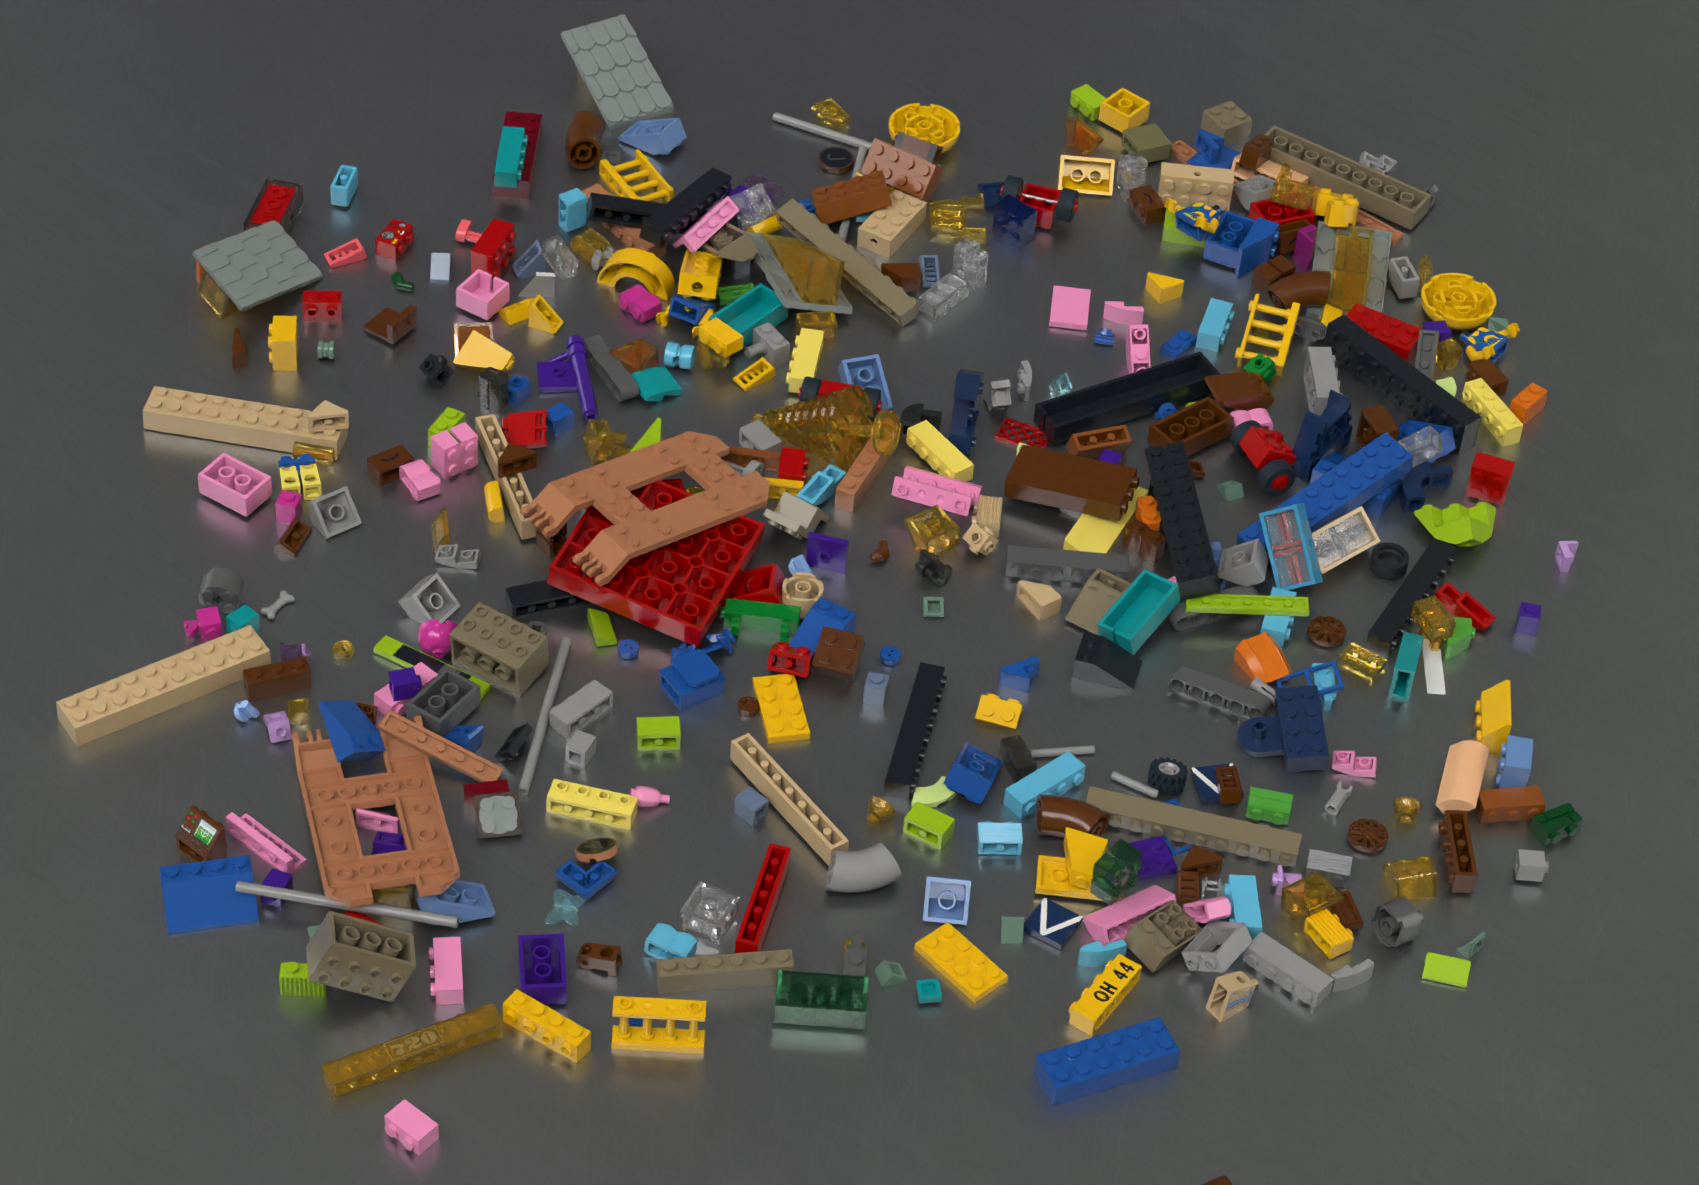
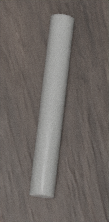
M1094 745L1032 749L1030 750L1031 758L1061 756L1067 751L1073 755L1094 754L1095 748Z

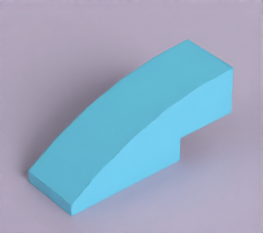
M829 464L823 472L818 471L796 497L814 506L825 502L836 493V488L845 476L846 471Z

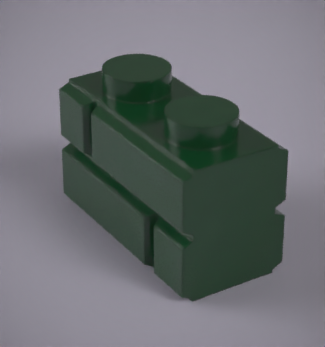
M1566 803L1533 816L1530 831L1543 846L1549 843L1556 844L1562 838L1576 836L1580 832L1583 820L1578 812H1575L1571 804Z

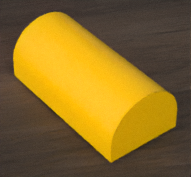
M775 214L751 226L745 232L772 234L783 228V226L778 223Z
M764 477L769 482L768 499L780 500L784 491L796 497L804 487V481Z
M497 480L490 481L484 486L488 518L493 523L505 522L499 482Z

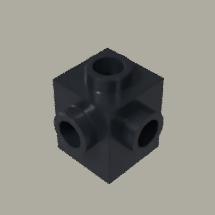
M430 353L419 367L427 381L430 383L434 382L442 387L454 373L453 369L447 364L448 360L440 354L436 356Z

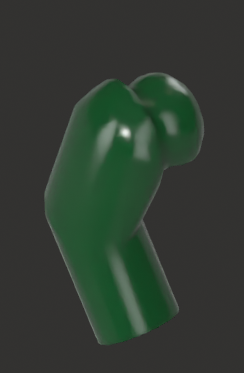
M393 272L391 274V282L396 289L413 292L414 283L405 281L400 272Z

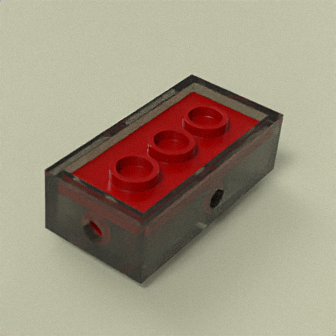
M266 178L243 223L244 231L275 220L288 234L303 204V184Z

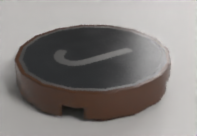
M828 147L819 153L818 164L821 169L824 170L825 168L832 174L846 173L849 171V168L854 166V156L852 152L845 148Z

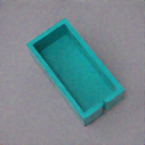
M760 283L710 316L709 321L717 317L743 335L744 348L752 343L753 328L768 322L773 327L777 326L788 318V308L783 306L773 290Z
M1144 569L1097 623L1099 636L1106 637L1134 655L1181 601L1179 586Z

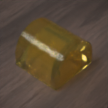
M309 698L287 701V717L289 722L297 726L308 723L310 715Z

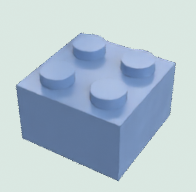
M1508 735L1506 743H1502L1500 750L1502 758L1498 757L1496 770H1500V773L1497 772L1495 785H1498V788L1527 786L1531 771L1534 739Z

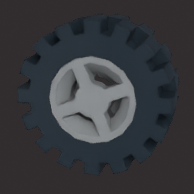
M1163 757L1159 758V760L1155 759L1154 762H1151L1149 768L1148 783H1151L1150 786L1152 788L1155 787L1158 791L1162 790L1163 793H1166V791L1169 794H1173V791L1178 793L1179 790L1182 791L1185 787L1188 769L1181 761L1177 762V759L1170 760L1169 757H1166V759Z

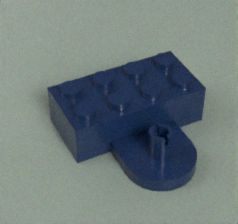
M1317 685L1275 689L1274 705L1276 716L1248 719L1238 730V744L1246 754L1253 757L1283 755L1286 773L1328 769L1329 751Z

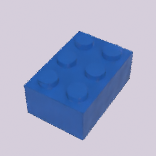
M1224 211L1218 221L1219 226L1216 232L1210 234L1205 241L1203 259L1236 269L1239 247L1256 220Z

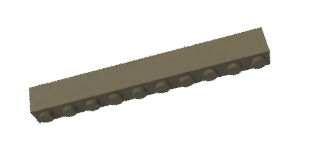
M792 198L776 211L777 220L780 225L902 328L919 315L918 302L914 297H909L901 286L897 287L889 276H884L876 265H871L864 255H859L851 244H846L839 234H834L827 224H822L814 213H809L802 203H797Z
M1090 786L1086 798V803L1109 814L1110 820L1108 825L1112 827L1147 833L1155 837L1165 836L1177 842L1195 844L1199 847L1204 846L1221 852L1225 851L1239 856L1256 858L1261 861L1278 863L1282 866L1295 867L1302 839V834L1092 786Z

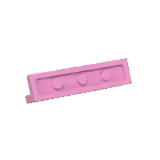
M729 196L725 197L673 243L674 247L677 248L684 244L691 253L695 252L740 210Z
M233 812L226 816L227 832L275 869L292 875L307 864V859L247 813L240 818Z

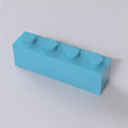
M1067 751L1006 788L1003 804L1020 819L1030 815L1036 810L1039 794L1059 796L1065 794L1067 790L1075 785H1080L1085 778L1086 766Z

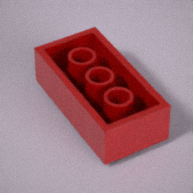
M1355 303L1346 315L1408 363L1416 355L1421 328L1358 303Z

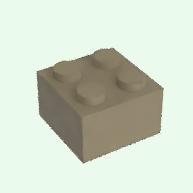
M1228 101L1203 111L1201 129L1223 137V145L1226 146L1250 137L1253 119L1234 102Z

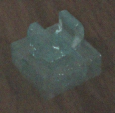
M1061 372L1050 382L1051 384L1047 385L1049 392H1054L1056 397L1068 394L1073 390L1067 372Z

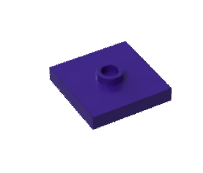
M537 362L539 393L578 392L572 362Z
M809 532L806 561L809 567L845 575L849 541Z

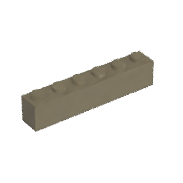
M792 949L656 959L658 994L793 984L795 965Z

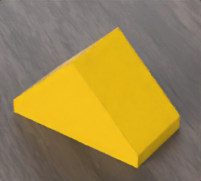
M1151 272L1147 273L1145 289L1159 304L1182 297L1184 280Z
M539 293L529 305V327L555 334L563 324V320Z

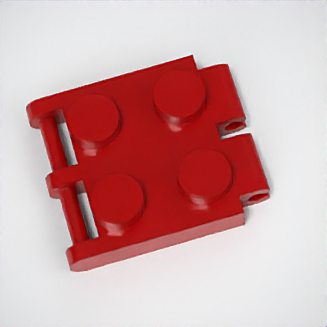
M537 410L509 413L508 417H503L501 430L507 443L528 449L546 447L548 445L546 440V432L548 431L546 417L548 416V411Z

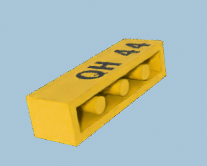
M1118 954L1114 960H1109L1103 973H1098L1090 988L1086 987L1081 994V998L1071 1004L1068 1011L1070 1013L1069 1024L1093 1036L1139 982L1142 966L1121 954Z

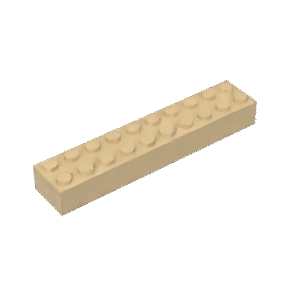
M154 386L142 410L144 429L297 454L309 453L310 456L338 460L348 436V428L309 433L308 414L312 412L309 410Z
M249 625L56 701L58 720L76 746H80L242 681L243 670L271 664L270 650L252 626Z

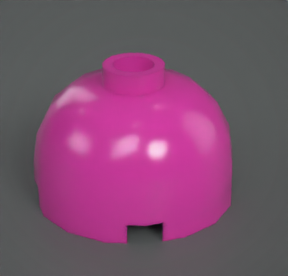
M439 619L421 623L418 630V642L421 649L435 658H443L445 655L450 654L449 634L457 624L446 620V624L439 623Z

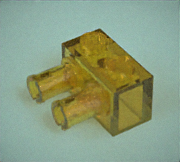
M589 419L582 438L591 464H601L612 460L614 457L628 454L631 451L630 445L615 444L626 443V432L611 431L607 420Z
M1436 596L1414 601L1411 617L1420 628L1418 634H1421V636L1430 641L1429 648L1431 651H1441L1443 640L1453 637L1454 628L1456 627L1455 619L1450 616L1444 604Z

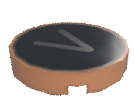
M610 837L590 839L580 843L575 848L576 858L585 863H589L590 859H595L598 862L604 861L618 853L619 844L616 839Z

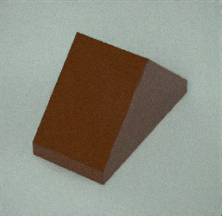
M508 443L498 460V477L503 478L537 468L536 451Z
M1193 845L1181 864L1180 871L1198 872L1199 878L1221 874L1223 858L1220 855Z

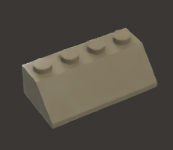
M728 222L701 246V248L718 257L740 262L752 260L755 254L759 252L747 232Z

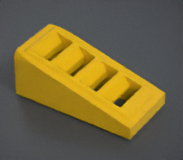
M762 357L735 376L733 381L746 392L776 376L775 368ZM742 380H746L748 383L744 384Z

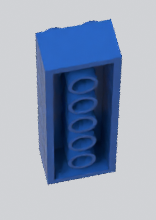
M1158 1017L1037 1054L1034 1074L1052 1105L1057 1106L1176 1069L1178 1067L1180 1049L1162 1019Z

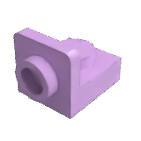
M1578 541L1558 542L1555 558L1561 572H1569L1570 565L1573 564L1577 552Z
M285 711L263 715L271 743L292 738L289 718Z
M1277 865L1276 873H1272L1271 879L1272 886H1275L1276 895L1302 896V874L1283 873L1282 865Z

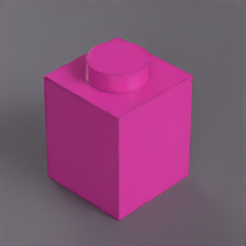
M282 490L275 503L276 520L290 524L295 517L300 518L303 512L302 494Z

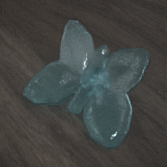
M555 890L552 896L554 902L557 903L553 904V909L555 910H552L546 916L544 922L546 924H554L564 920L573 926H577L579 921L575 913L578 912L577 908L581 907L586 900L580 896H570L564 890Z

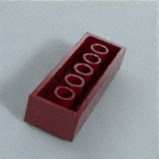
M506 111L503 126L525 128V135H528V145L524 146L526 147V157L524 158L521 181L518 180L517 188L494 186L493 173V196L529 199L542 135V114Z

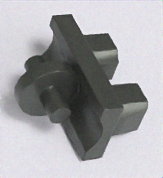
M926 549L920 551V558L914 566L918 569V574L922 578L928 577L939 587L944 585L945 580L950 578L953 571L950 565H944L935 553L931 554Z

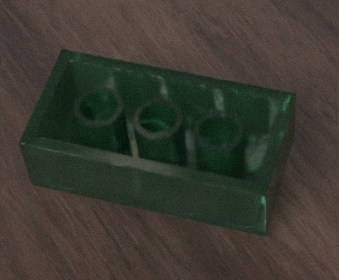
M778 970L774 1023L865 1030L869 977Z

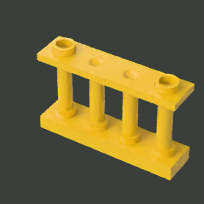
M639 149L635 150V160L616 166L611 165L607 159L600 160L599 175L616 196L644 201L664 198L666 202H669L673 199V187L664 180L648 161L646 155H643ZM638 167L640 170L625 176L618 174V172ZM644 177L649 180L635 186L627 184V182ZM653 187L657 190V192L641 197L635 194Z
M1256 294L1254 300H1250L1248 311L1251 312L1241 348L1237 347L1235 358L1238 359L1237 366L1241 367L1243 358L1250 360L1258 355L1257 353L1245 351L1249 342L1275 348L1276 351H1279L1278 356L1270 358L1275 363V375L1282 376L1299 315L1300 303L1293 302L1291 309H1280L1258 304L1260 294ZM1256 311L1285 317L1288 320L1287 325L1283 324L1282 326L1255 320ZM1252 327L1281 333L1283 339L1274 341L1252 336L1250 332Z
M614 996L612 1017H620L619 1026L613 1025L611 1049L704 1054L705 1030H698V1021L705 1022L707 1001ZM629 1018H643V1027L629 1026ZM652 1019L666 1020V1028L652 1027ZM675 1020L689 1021V1029H675Z

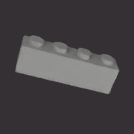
M1262 931L1244 951L1243 961L1247 965L1264 974L1268 979L1273 980L1286 991L1291 992L1314 1008L1331 993L1334 980L1332 977Z

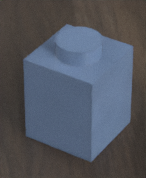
M868 672L864 685L863 704L884 707L888 694L889 675Z
M749 787L745 791L738 793L735 797L734 813L750 825L754 826L768 815L769 800L753 788Z

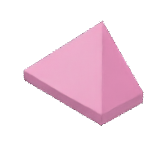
M356 809L355 819L357 827L399 834L398 817L386 812Z

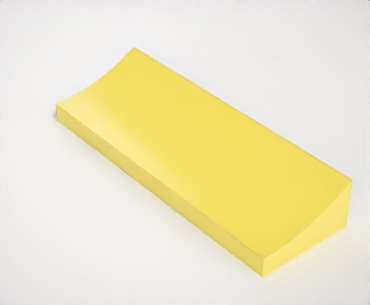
M1140 486L1137 489L1134 488L1133 499L1128 501L1127 512L1122 514L1120 521L1082 513L1066 536L1063 550L1109 554L1125 531V526L1135 516L1137 498L1148 496V490Z

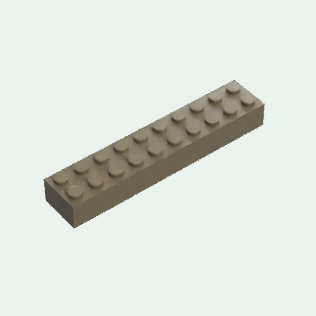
M1275 125L1264 134L1274 141L1269 160L1308 176V185L1329 188L1331 192L1341 195L1343 193L1354 195L1353 198L1358 199L1359 207L1410 230L1428 213L1432 196L1429 193Z

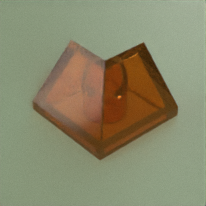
M1066 117L1064 119L1067 145H1073L1083 155L1087 156L1104 140L1078 117Z
M642 338L625 342L609 350V354L639 371H643L659 361L657 347Z

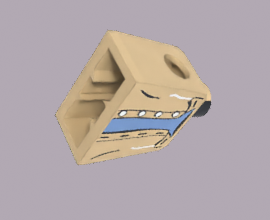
M1242 971L1217 977L1206 1009L1220 1023L1227 1020L1249 1005L1253 992L1259 988L1257 980L1254 978L1249 979Z

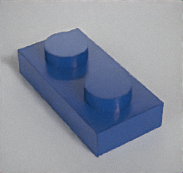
M1181 329L1160 347V353L1172 360L1178 359L1196 343L1197 336Z

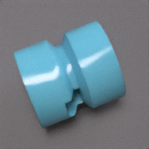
M668 341L664 354V366L675 368L679 365L680 369L692 370L695 359V346L684 344L681 347L679 343Z

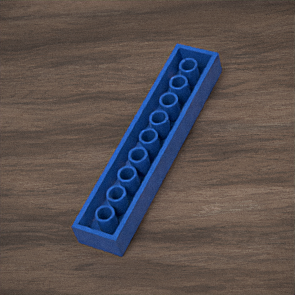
M1385 432L1274 509L1304 503L1310 529L1313 532L1343 514L1358 508L1409 473L1412 469L1413 455ZM1260 519L1237 534V545L1259 538L1268 554ZM1270 558L1268 559L1267 570L1272 568Z

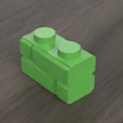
M1251 787L1245 817L1255 821L1273 822L1276 825H1288L1293 794Z

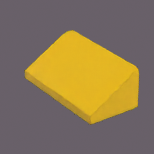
M527 298L501 308L498 314L509 325L528 319L529 305L534 298Z

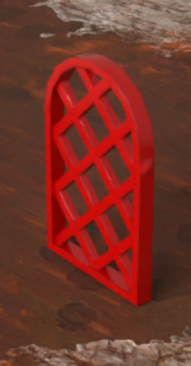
M1007 417L994 438L1018 446L1019 442L1023 443L1021 441L1023 439L1029 441L1023 444L1043 449L1048 444V439L1039 428ZM1014 427H1020L1021 430L1015 431ZM1011 428L1012 432L1006 433L1005 429ZM1032 431L1034 434L1028 435L1026 432ZM1024 433L1025 436L1019 437L1018 434ZM1015 435L1016 438L1010 439L1009 436ZM1043 435L1045 439H1040L1039 436ZM1036 437L1037 440H1036V441H1031L1030 438Z

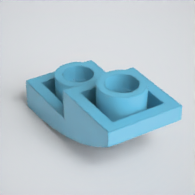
M1123 939L1110 942L1106 946H1103L1100 941L1086 944L1080 948L1078 964L1080 966L1106 965L1109 960H1114L1118 954L1125 956L1127 944Z

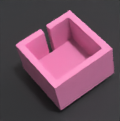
M477 269L456 288V306L487 321L510 301V283L494 277L492 292V275L480 269Z
M466 422L450 428V432L460 443L447 430L431 436L432 467L444 480L478 465V435Z

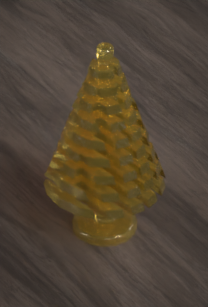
M858 386L809 398L806 401H799L791 406L785 405L775 410H768L763 415L754 414L752 417V422L760 420L786 442L788 440L793 446L806 449V452L820 459L823 458L824 461L846 472L869 441L868 437H871L874 451L879 456H890L893 454L900 438V422L897 413L891 409H883L877 414L872 424L868 417L874 418L872 404L868 394Z

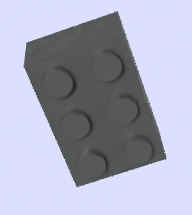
M446 668L406 704L407 719L413 722L414 716L421 715L423 727L443 737L480 705V686Z

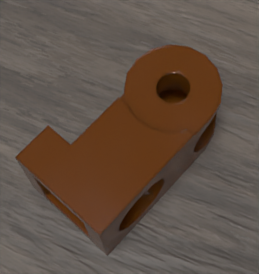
M584 943L576 958V963L583 969L590 970L594 968L608 971L609 976L616 977L623 962L620 946L597 943Z

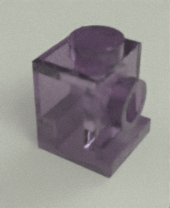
M284 642L280 643L281 661L306 657L307 662H311L310 649H306V644L284 645Z

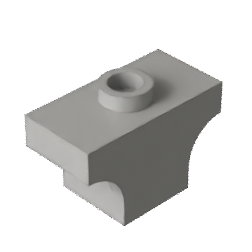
M1009 379L990 382L983 391V401H986L989 412L1007 410L1011 406V385Z

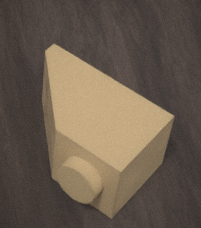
M1023 580L1018 581L1017 598L1039 621L1060 613L1062 598L1050 585Z

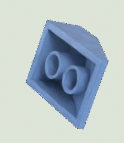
M680 118L637 121L618 138L620 141L652 155L661 154V156L670 154L673 148L681 145V142L687 136Z
M879 354L841 361L837 368L841 383L861 386L860 400L865 387L880 389L881 411L893 408Z
M456 880L442 894L419 897L417 890L414 893L420 911L459 917L458 923L492 917L496 913L486 887L483 884Z

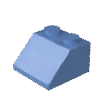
M927 875L923 921L967 925L971 879Z

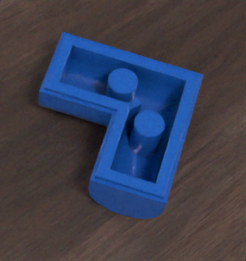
M569 860L555 871V878L585 900L590 899L618 875V871L605 861L597 862L585 871Z

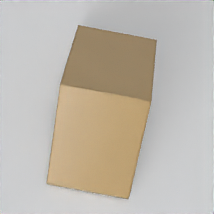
M326 400L308 414L309 433L349 428L348 410Z

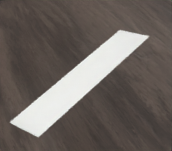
M1424 639L1422 651L1427 694L1446 695L1440 640Z

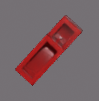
M1448 581L1430 599L1437 607L1452 617L1471 618L1472 627L1483 631L1496 619L1467 591L1461 594Z

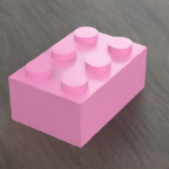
M222 453L198 474L199 493L246 517L272 496L271 476L226 453Z

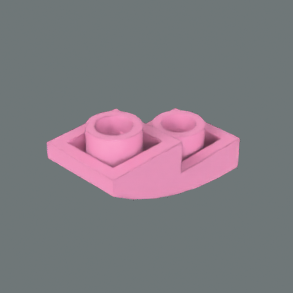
M1105 301L1104 319L1126 325H1142L1143 306H1124V301Z
M1333 751L1332 769L1349 775L1376 778L1377 757H1355V751Z

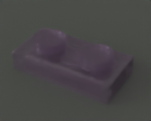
M756 173L743 180V186L772 196V201L780 196L783 191L782 187Z

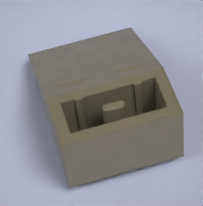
M1098 568L1087 580L1065 620L1095 635H1099L1097 623L1132 583Z
M1172 900L1134 924L1123 940L1127 947L1154 973L1185 949L1201 932L1202 928Z

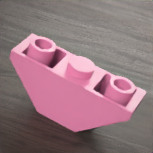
M1148 324L1129 325L1126 361L1129 374L1151 367Z

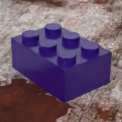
M564 934L518 935L520 991L544 1005L567 1004Z

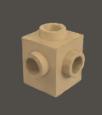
M975 522L962 537L970 545L969 549L976 555L981 553L988 556L999 542L991 528L988 526L983 527Z

